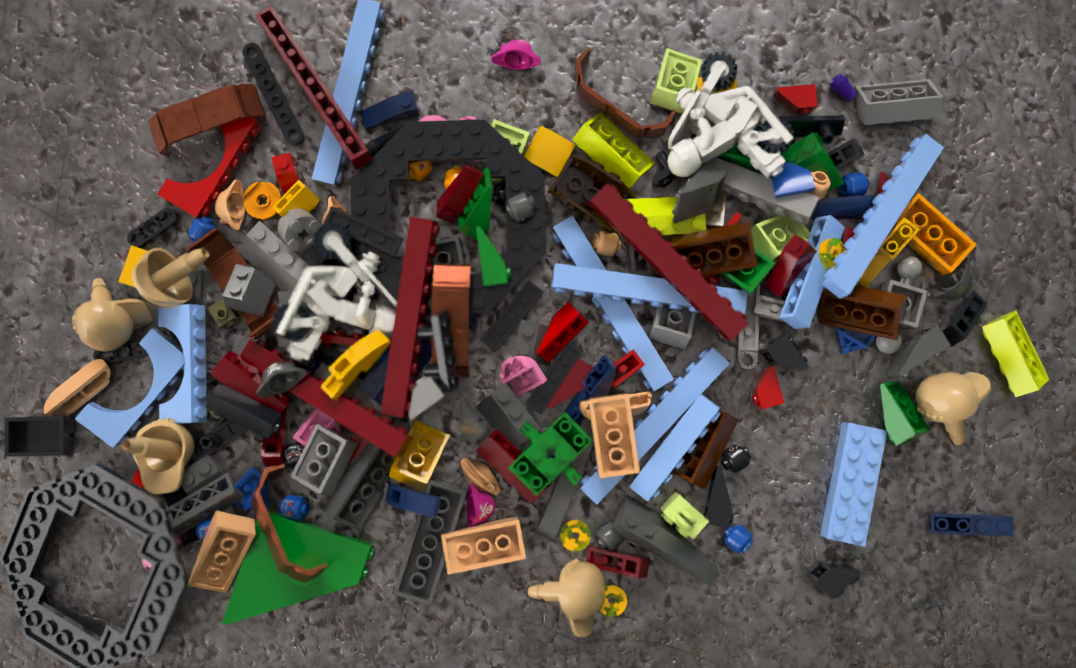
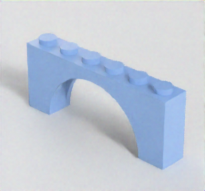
M186 304L169 309L160 307L158 308V327L171 330L179 339L184 352L185 371L182 384L176 395L168 402L159 404V419L168 418L169 421L174 419L175 423L207 422V408H205L207 402L205 305Z
M152 328L139 343L150 356L154 369L152 387L144 400L135 407L126 410H111L91 402L75 418V420L112 448L118 445L121 446L122 442L129 438L127 434L131 430L135 431L142 423L140 419L143 415L148 416L154 409L152 406L156 400L160 401L167 393L165 389L169 385L172 387L178 381L179 377L177 375L181 370L185 371L183 349L157 328Z

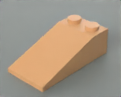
M629 394L588 399L599 477L606 478L640 473Z
M220 511L215 512L207 529L188 586L227 593L256 534L253 518Z
M517 516L441 534L448 574L526 559L520 522Z

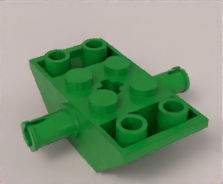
M566 412L551 423L542 433H539L527 420L524 425L529 431L523 425L519 430L531 441L530 445L508 468L536 496L559 474H563L575 486L578 482L572 476L578 481L583 477L571 466V462L593 440ZM547 449H549V450L555 449V451H554L555 456H554V457H551V456H550V457H547V452H546V450H547Z

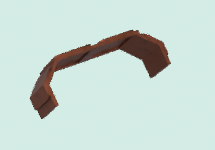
M588 47L584 53H581L575 63V79L577 88L579 86V97L599 112L609 116L615 124L635 138L663 136L669 128L676 111L673 110L664 123L640 125L584 84L582 69L589 61L591 49Z
M232 84L163 108L150 118L148 124L159 154L169 157L168 148L175 142L242 118L260 117L266 122L267 117L254 84Z
M218 228L212 229L186 248L189 252L200 248H205L208 251L209 257L203 264L223 291H225L236 264L249 267L239 251ZM272 297L264 317L238 311L250 329L249 338L256 340L274 327L273 315L276 313L278 306Z
M436 263L433 273L432 315L440 310H448V316L451 320V336L454 340L453 350L456 357L457 375L459 377H469V284L472 264ZM432 338V364H438L435 340Z
M285 464L274 465L264 470L252 497L251 505L262 532L266 534L267 544L278 571H281L282 574H288L287 576L292 579L306 583L322 574L327 567V563L308 570L288 562L260 495L265 482L282 475Z

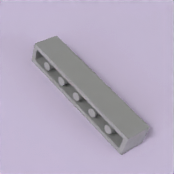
M716 157L707 161V163L727 171L722 189L723 194L734 195L743 202H752L761 209H769L779 216L790 217L799 224L809 223L816 208L818 196L806 192L775 199L771 178L767 179L763 175Z

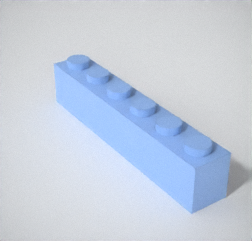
M831 215L815 218L807 242L817 252L792 283L780 318L794 329L810 327L824 288L822 285L825 280L824 275L829 269L823 265L824 260L822 254L819 253L821 243L825 239H830V249L832 246H836L840 242L845 228ZM825 254L826 260L829 262H833L834 257L829 258L827 254Z
M700 394L629 487L647 502L650 498L655 500L661 492L659 489L661 484H667L672 478L671 471L674 467L679 469L685 461L682 458L684 454L692 452L696 447L694 442L698 436L702 439L709 430L706 428L710 421L714 423L720 416L718 412L720 407L703 394Z

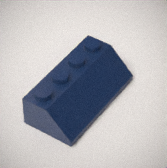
M421 339L422 352L418 356L419 372L415 376V380L432 358V345L424 339ZM391 344L358 387L360 391L381 405Z

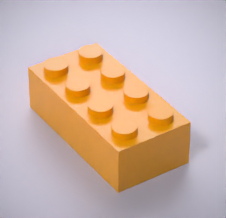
M919 193L912 196L894 224L895 226L905 217L920 229L907 245L942 276L952 273L977 245Z

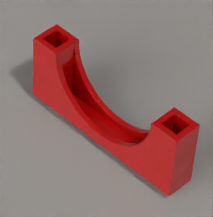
M242 118L222 125L221 128L225 137V152L218 168L207 178L194 183H179L167 178L157 195L196 218L207 217L211 212L212 204L214 201L216 202L223 186L229 183L231 173L240 165L242 155L249 150L253 137L259 134L261 124L254 118Z

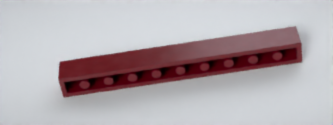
M272 5L255 14L263 30L355 169L358 170L371 162L373 159L368 149Z
M606 184L588 204L727 341H733L749 324L745 320L746 316L739 310L736 311L732 308L731 301L725 296L722 298L717 293V287L712 283L708 284L703 279L704 275L698 269L694 270L689 265L690 261L684 255L680 256L675 251L676 247L670 241L666 242L661 237L662 233L657 228H652L647 223V218L641 213L638 214L633 209L634 206L629 200H623L619 196L620 192L616 187Z
M410 217L380 414L401 418L409 416L413 388L416 387L415 376L419 372L418 356L422 352L418 329L421 326H425L423 323L424 317L428 313L427 297L431 293L430 277L434 273L433 257L437 254V246L435 244L436 238L440 234L439 222L415 217Z
M250 339L240 354L244 362L255 367L261 374L264 373L269 365L279 361L287 363L293 361L296 368H299L297 361L288 358V360L283 358L284 354L275 348L273 350L267 348L269 344L260 339L258 341ZM310 369L306 371L307 375L288 390L393 457L402 458L413 437L408 435L409 431L402 426L395 427L392 425L393 421L385 416H382V418L377 416L376 410L369 406L364 408L360 405L361 401L357 398L345 396V391L337 400L331 399L321 388L326 379L322 377L317 379L313 376L314 372Z

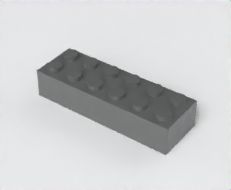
M433 478L429 480L425 492L440 497V509L437 513V518L418 514L393 592L394 595L429 606L432 605L446 562L441 534L456 530L468 489Z

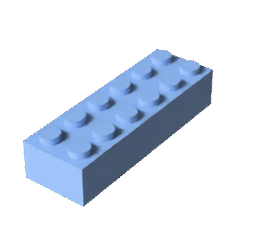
M842 422L820 536L865 547L887 431Z

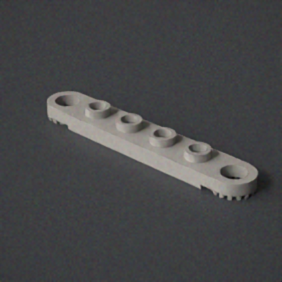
M760 284L752 294H747L744 315L746 316L745 320L749 324L738 334L737 363L744 370L753 369L758 362L759 316L752 315L755 297L760 295ZM745 355L752 357V363L749 366L744 365L742 361Z

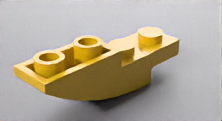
M903 217L891 229L858 280V283L863 287H867L920 229Z
M376 330L358 341L329 368L332 374L323 383L321 388L331 399L337 400L361 370L364 372L368 371L391 341L380 330Z

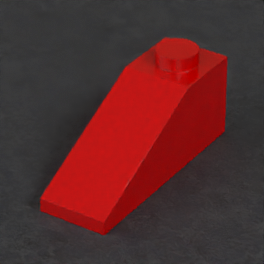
M569 301L554 315L537 350V354L548 363L589 324V321Z

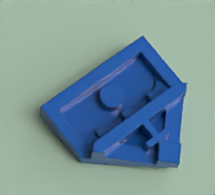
M787 161L782 167L784 170L771 179L775 199L815 191L811 171Z
M835 327L843 354L867 349L876 337Z
M253 466L235 484V487L242 491L244 498L234 504L244 508V511L253 509L251 505L252 497L262 476V473ZM265 482L260 495L267 509L269 508L268 482Z

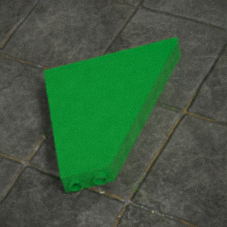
M267 509L288 562L308 570L326 563L327 567L322 574L306 583L292 579L286 573L282 574L281 571L279 572L268 547L266 534L262 532L256 519V534L243 558L222 624H231L359 584L362 579L365 580L369 568H366L368 560L371 561L375 550L372 547L374 543L305 521L298 522L286 519L280 513Z

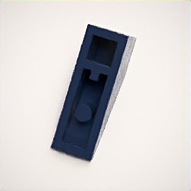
M413 91L394 95L360 111L365 130L420 115Z

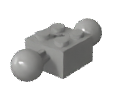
M913 256L904 257L898 262L897 273L901 277L900 282L890 279L883 282L881 286L883 291L907 295L906 313L902 323V327L906 329L918 327L928 292L927 290L911 286L912 280L917 279L923 269L920 260ZM900 335L897 341L879 336L876 337V346L883 353L892 354L901 347L902 339Z

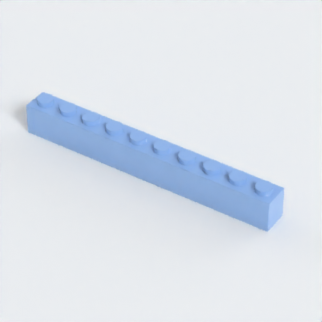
M358 0L333 94L334 100L354 129L357 126V111H360L362 106L361 95L366 91V75H369L371 71L370 60L376 52L374 44L380 36V21L383 22L385 17V10H383L381 2L372 0ZM325 125L312 180L317 184L338 188V184H341L343 180L342 169L343 165L347 164L348 157L328 126Z
M925 134L920 138L916 137L910 143L911 149L901 157V164L896 166L891 172L892 178L884 183L882 193L878 194L872 202L874 204L873 207L865 212L863 222L859 223L854 229V236L846 241L843 246L845 248L844 251L834 259L835 265L833 268H830L825 273V280L822 285L841 299L851 293L944 147L929 135Z
M573 215L553 227L554 233H552L555 242L557 244L561 243L564 248L562 250L563 255L567 260L571 259L574 264L573 266L606 270ZM605 296V299L592 298L596 308L600 307L604 314L601 316L607 325L611 324L614 329L611 332L617 341L620 340L624 345L622 347L624 354L626 355L634 349L644 362L645 366L636 373H641L643 376L642 383L647 390L651 389L654 392L674 380L625 299L624 302L613 301V297Z
M557 263L553 267L551 289H555L556 293L566 294L567 291H572L576 296L593 294V298L605 299V296L613 297L612 300L624 302V299L632 300L633 304L643 305V302H649L653 307L670 305V309L681 310L684 307L689 308L690 312L698 313L662 278ZM716 286L718 289L717 293L722 298L723 296L728 298L732 303V308L745 314L748 292Z
M713 347L709 350L705 348L698 355L700 359L696 363L692 362L685 369L687 373L683 377L679 376L672 383L674 387L670 391L666 390L659 397L661 401L657 405L652 404L647 409V416L643 420L639 418L633 424L638 461L730 364ZM596 464L593 467L595 471L590 476L586 474L580 481L582 484L580 489L598 504L625 475L600 478Z

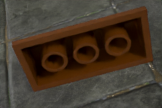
M750 221L672 237V244L676 247L675 251L680 256L684 255L690 261L689 265L694 270L698 269L704 276L758 266Z
M855 285L849 295L840 299L824 287L821 293L820 323L897 341L906 313L907 295Z
M718 410L720 416L714 423L711 421L708 423L706 428L709 430L702 439L698 436L695 440L696 447L692 452L684 454L682 458L685 461L679 469L674 467L671 473L703 489L706 488L739 421L722 410Z

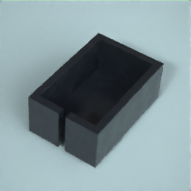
M74 416L5 417L4 457L74 454V437H70V433H74Z

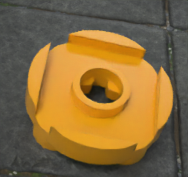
M255 182L244 193V208L254 218L266 221L278 214L272 207L279 201L282 194L272 183ZM261 196L263 198L267 196L268 198L266 200L267 203L265 205H259V203L261 202L259 198Z

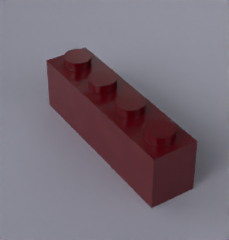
M232 351L224 355L210 373L225 386L279 413H282L292 401L286 392L259 398L256 391L262 382V375L258 373L255 367L248 365L242 360L240 355Z
M497 429L476 449L481 458L486 460L497 473L501 474L531 504L552 483L551 481L536 496L508 468L521 452Z

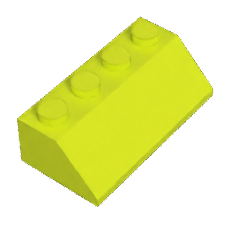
M602 112L584 123L572 139L594 162L602 164L605 167V171L617 174L621 178L620 181L629 189L655 164Z
M676 197L627 199L633 204V209L638 214H643L648 220L647 223L652 228H657L662 233V236L684 235L706 230L705 213L675 224L672 223L674 217L672 211L677 204Z
M1016 310L992 320L982 327L983 335L991 345V352L994 357H997L1000 363V371L1006 376L1008 387L1011 392H1014L1015 397L1037 391L1049 380Z

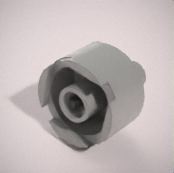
M296 208L288 211V214L281 217L278 223V233L292 251L300 253L313 241L314 233L321 224L308 211Z

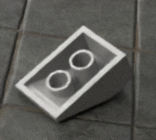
M670 305L656 307L648 338L685 350L691 339L696 312H690L689 308L684 307L681 310L670 309Z

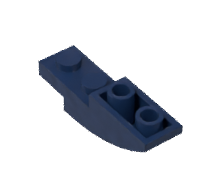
M606 354L603 355L581 382L584 388L564 411L578 425L585 418L580 412V402L606 397L612 386L616 368Z
M389 482L385 500L388 502V505L437 518V513L440 509V497Z
M931 513V533L1013 537V516Z

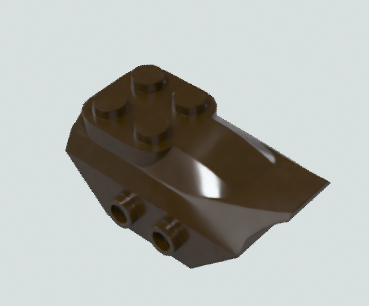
M572 154L548 190V193L565 203L566 208L571 212L575 213L577 211L582 214V218L588 223L594 222L607 232L613 233L616 230L588 203L606 184L616 187L620 192L619 196L623 200L635 199L636 195L620 181L621 178L617 174L605 171V167L596 161L593 163L590 160Z

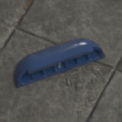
M862 195L823 198L818 200L811 219L815 221L816 217L831 215L836 220L863 218L865 212L873 207L874 204L872 202L876 196Z

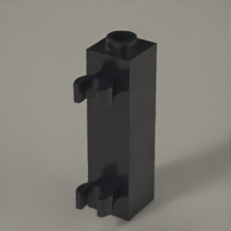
M221 383L208 393L205 408L214 412L213 420L220 422L223 416L255 432L254 440L262 443L263 437L269 439L274 433L277 434L282 426V423H280L281 413Z

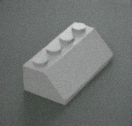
M930 79L855 86L858 116L864 125L891 124L899 121L910 122L919 119L930 120L940 116L943 96Z
M260 221L246 235L239 251L261 273L274 281L276 286L283 292L294 290L306 267L310 266L297 252L292 251L279 236Z

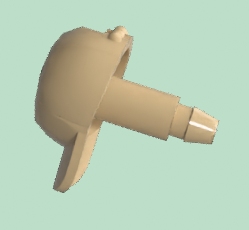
M153 248L143 254L132 271L133 283L140 295L155 305L167 309L183 305L192 298L193 294L192 283L188 275L198 269V265H201L209 257V253L205 248L191 251L190 254L185 253L176 259L170 252L162 248Z
M102 278L93 280L91 301L78 307L75 315L72 317L73 329L76 330V334L79 335L81 341L87 346L103 352L118 349L130 339L133 330L153 322L151 312L144 301L139 299L112 301L111 292L108 291V287Z
M950 371L928 376L917 387L915 396L918 407L917 411L931 421L944 423L945 430L949 433L953 443L958 446L965 443L964 429L966 428L964 419L977 411L979 403L991 391V383L988 378L975 372L961 375Z
M164 418L163 420L158 419L145 425L135 438L124 440L121 447L123 450L133 454V458L140 469L144 488L152 494H166L179 489L184 467L192 457L195 442L193 435L186 427L175 423L174 419L169 421L168 418Z
M574 559L563 568L559 582H545L544 584L530 586L528 588V595L535 599H544L546 602H560L563 612L569 619L573 633L577 637H587L594 629L593 615L598 613L604 605V576L596 565Z

